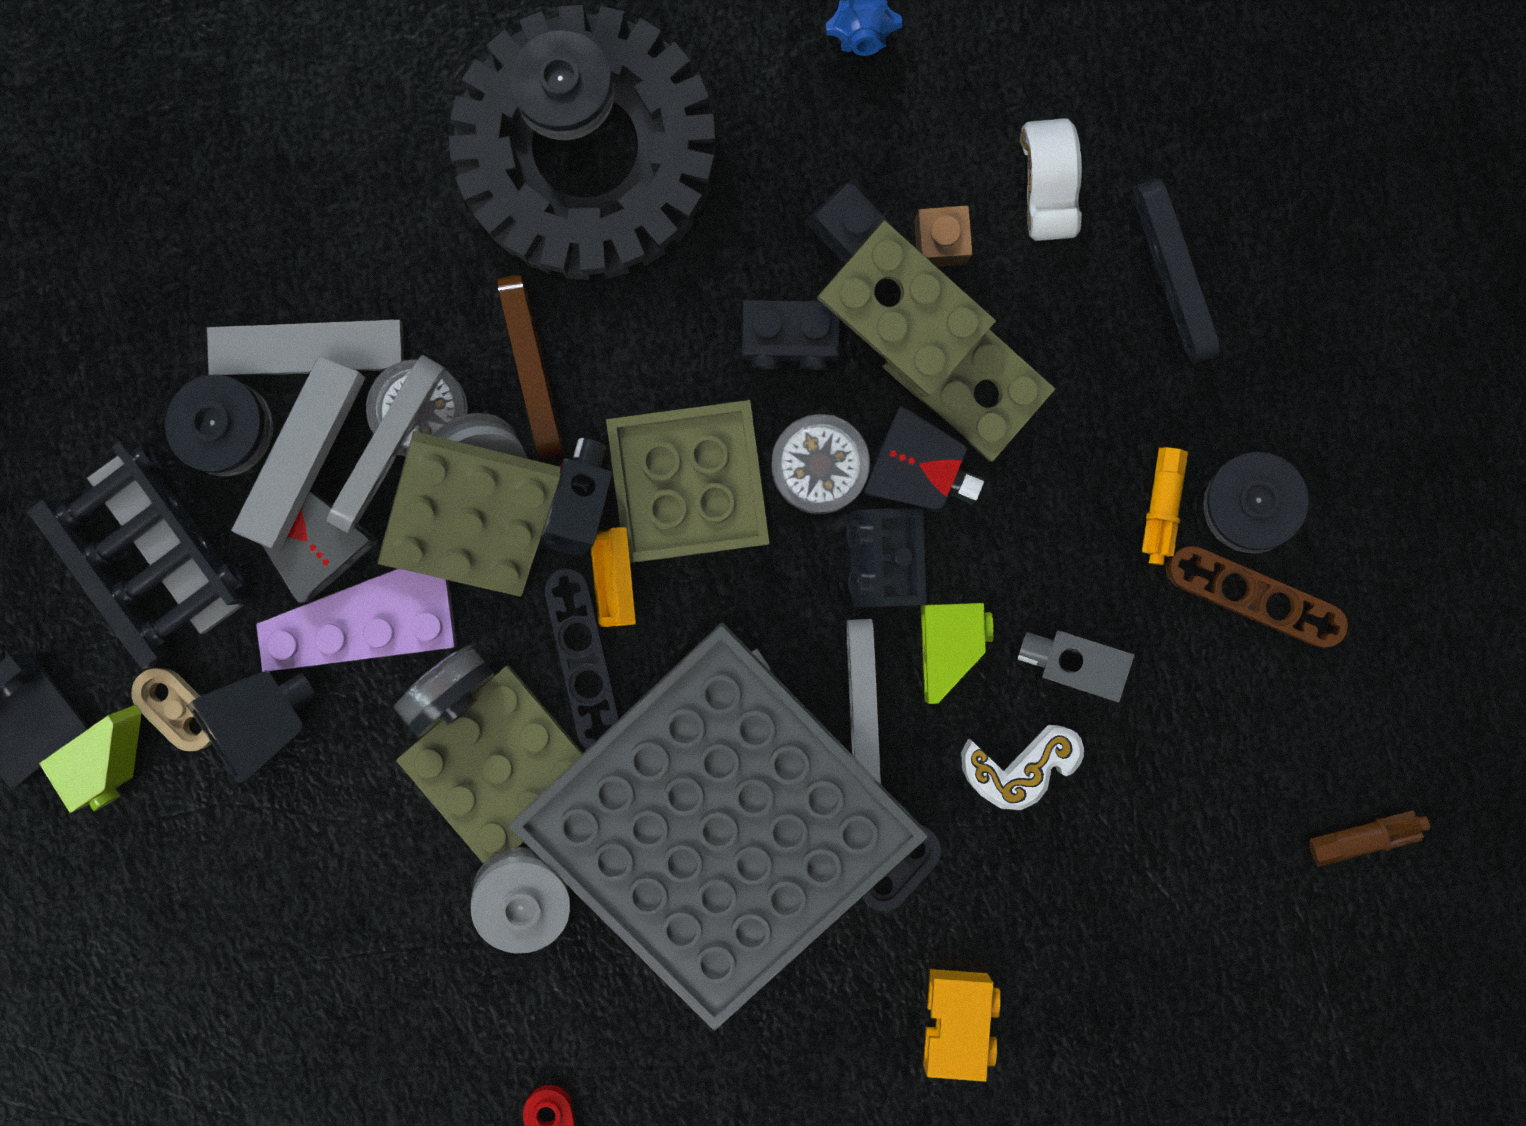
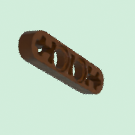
M520 273L497 279L498 289L539 459L546 461L565 456L563 439L524 277Z
M1194 546L1179 548L1174 551V557L1170 556L1167 560V577L1178 588L1309 645L1325 648L1332 647L1340 643L1347 633L1348 624L1346 616L1336 606L1205 549ZM1192 556H1195L1197 558L1195 566L1207 572H1214V564L1220 566L1211 579L1210 592L1204 590V587L1209 583V580L1205 578L1190 576L1187 581L1183 579L1185 571L1178 567L1180 560H1190ZM1232 573L1243 577L1247 586L1245 595L1238 601H1230L1222 593V582L1226 576ZM1277 592L1287 596L1291 605L1289 614L1282 620H1274L1266 610L1268 598ZM1303 602L1308 604L1307 608L1304 611ZM1302 613L1316 618H1323L1327 613L1329 615L1327 623L1333 626L1331 634L1322 633L1318 638L1317 627L1306 622H1298V630L1293 628V625L1299 620Z

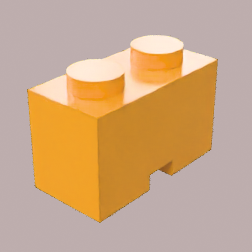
M930 969L927 1008L931 1010V1018H936V1027H926L923 1061L926 1075L931 1078L986 1082L987 1066L995 1067L997 1040L996 1037H990L991 1018L999 1017L1000 989L993 988V982L988 973Z

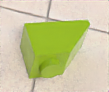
M984 603L921 605L924 698L928 704L939 703L985 654V642L993 641L992 613H984Z
M137 705L108 715L39 763L70 813L87 805H90L93 811L108 805L120 796L116 788L133 778L141 721V711Z

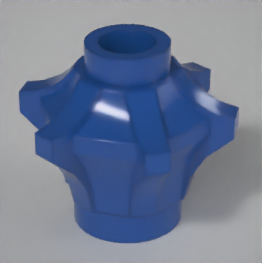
M840 0L835 15L826 23V34L838 37L842 41V51L850 52L853 50L858 55L868 56L886 47L885 38L891 32L902 28V17L888 7L887 0Z

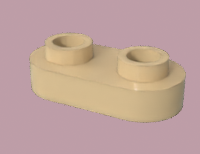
M154 668L144 671L136 678L131 692L134 705L138 706L141 713L175 747L184 751H196L211 745L203 730L197 735L189 728V722L194 716L187 705L200 697V695L179 674L168 668ZM159 683L165 684L168 688V696L164 701L158 699L155 694V689Z

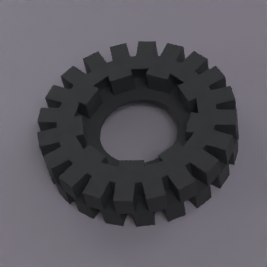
M583 5L560 6L559 17L546 20L543 12L540 11L519 20L523 30L511 37L504 29L486 45L490 52L489 57L483 63L474 59L462 79L467 87L464 96H455L450 117L455 126V135L449 136L450 158L456 167L458 176L455 179L464 200L470 206L474 213L473 215L496 243L513 257L517 255L528 266L550 274L551 271L563 273L569 279L590 280V274L604 273L606 278L630 273L628 267L643 262L647 266L665 254L664 248L673 240L679 242L693 226L692 218L697 210H703L711 190L710 180L712 172H715L717 151L715 125L710 109L709 96L700 75L696 76L691 69L690 59L675 42L669 45L663 40L660 29L641 18L637 24L626 21L624 11L600 6L598 15L585 13ZM556 30L577 32L588 37L599 46L608 61L612 77L609 99L616 102L627 112L635 126L638 138V151L634 166L619 186L605 194L586 198L562 193L543 178L535 164L532 142L536 125L529 121L518 108L511 90L510 74L513 62L519 51L530 40L546 32Z

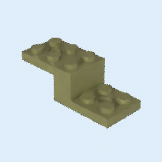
M885 220L817 296L819 301L887 360L882 366L887 372L988 462H993L1055 390L1051 384L989 330L996 320ZM881 279H891L900 287V300L893 307L883 306L875 298V285ZM982 380L993 382L999 393L996 403L988 408L980 406L974 397L975 387Z

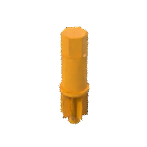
M1164 447L1159 448L1150 510L1146 514L1147 522L1142 552L1150 554L1149 563L1164 565L1165 556L1174 557L1178 524H1180L1178 515L1188 452L1182 449Z

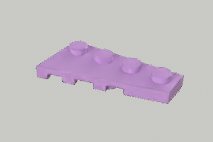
M396 569L257 624L262 672L265 670L273 671L457 647L449 580L402 569Z

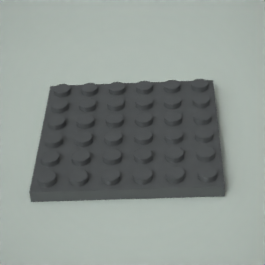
M723 622L525 807L508 826L714 1031L928 837L927 831Z

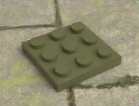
M750 400L606 419L620 527L627 528L630 563L769 545Z
M413 431L381 546L378 564L521 597L560 479V467Z
M509 665L473 694L478 701L467 712L448 726L442 720L396 760L487 868L503 860L524 842L508 827L511 821L583 754L580 748Z

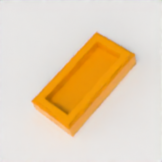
M618 527L598 530L594 545L591 547L599 627L636 624L627 528Z

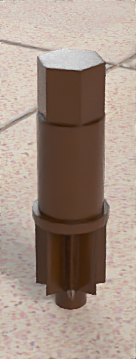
M1414 810L1382 819L1377 818L1372 823L1312 838L1309 841L1312 857L1317 867L1380 850L1384 852L1390 851L1392 848L1422 841V838H1424L1422 832L1430 830V824L1426 816L1418 818V816H1415Z

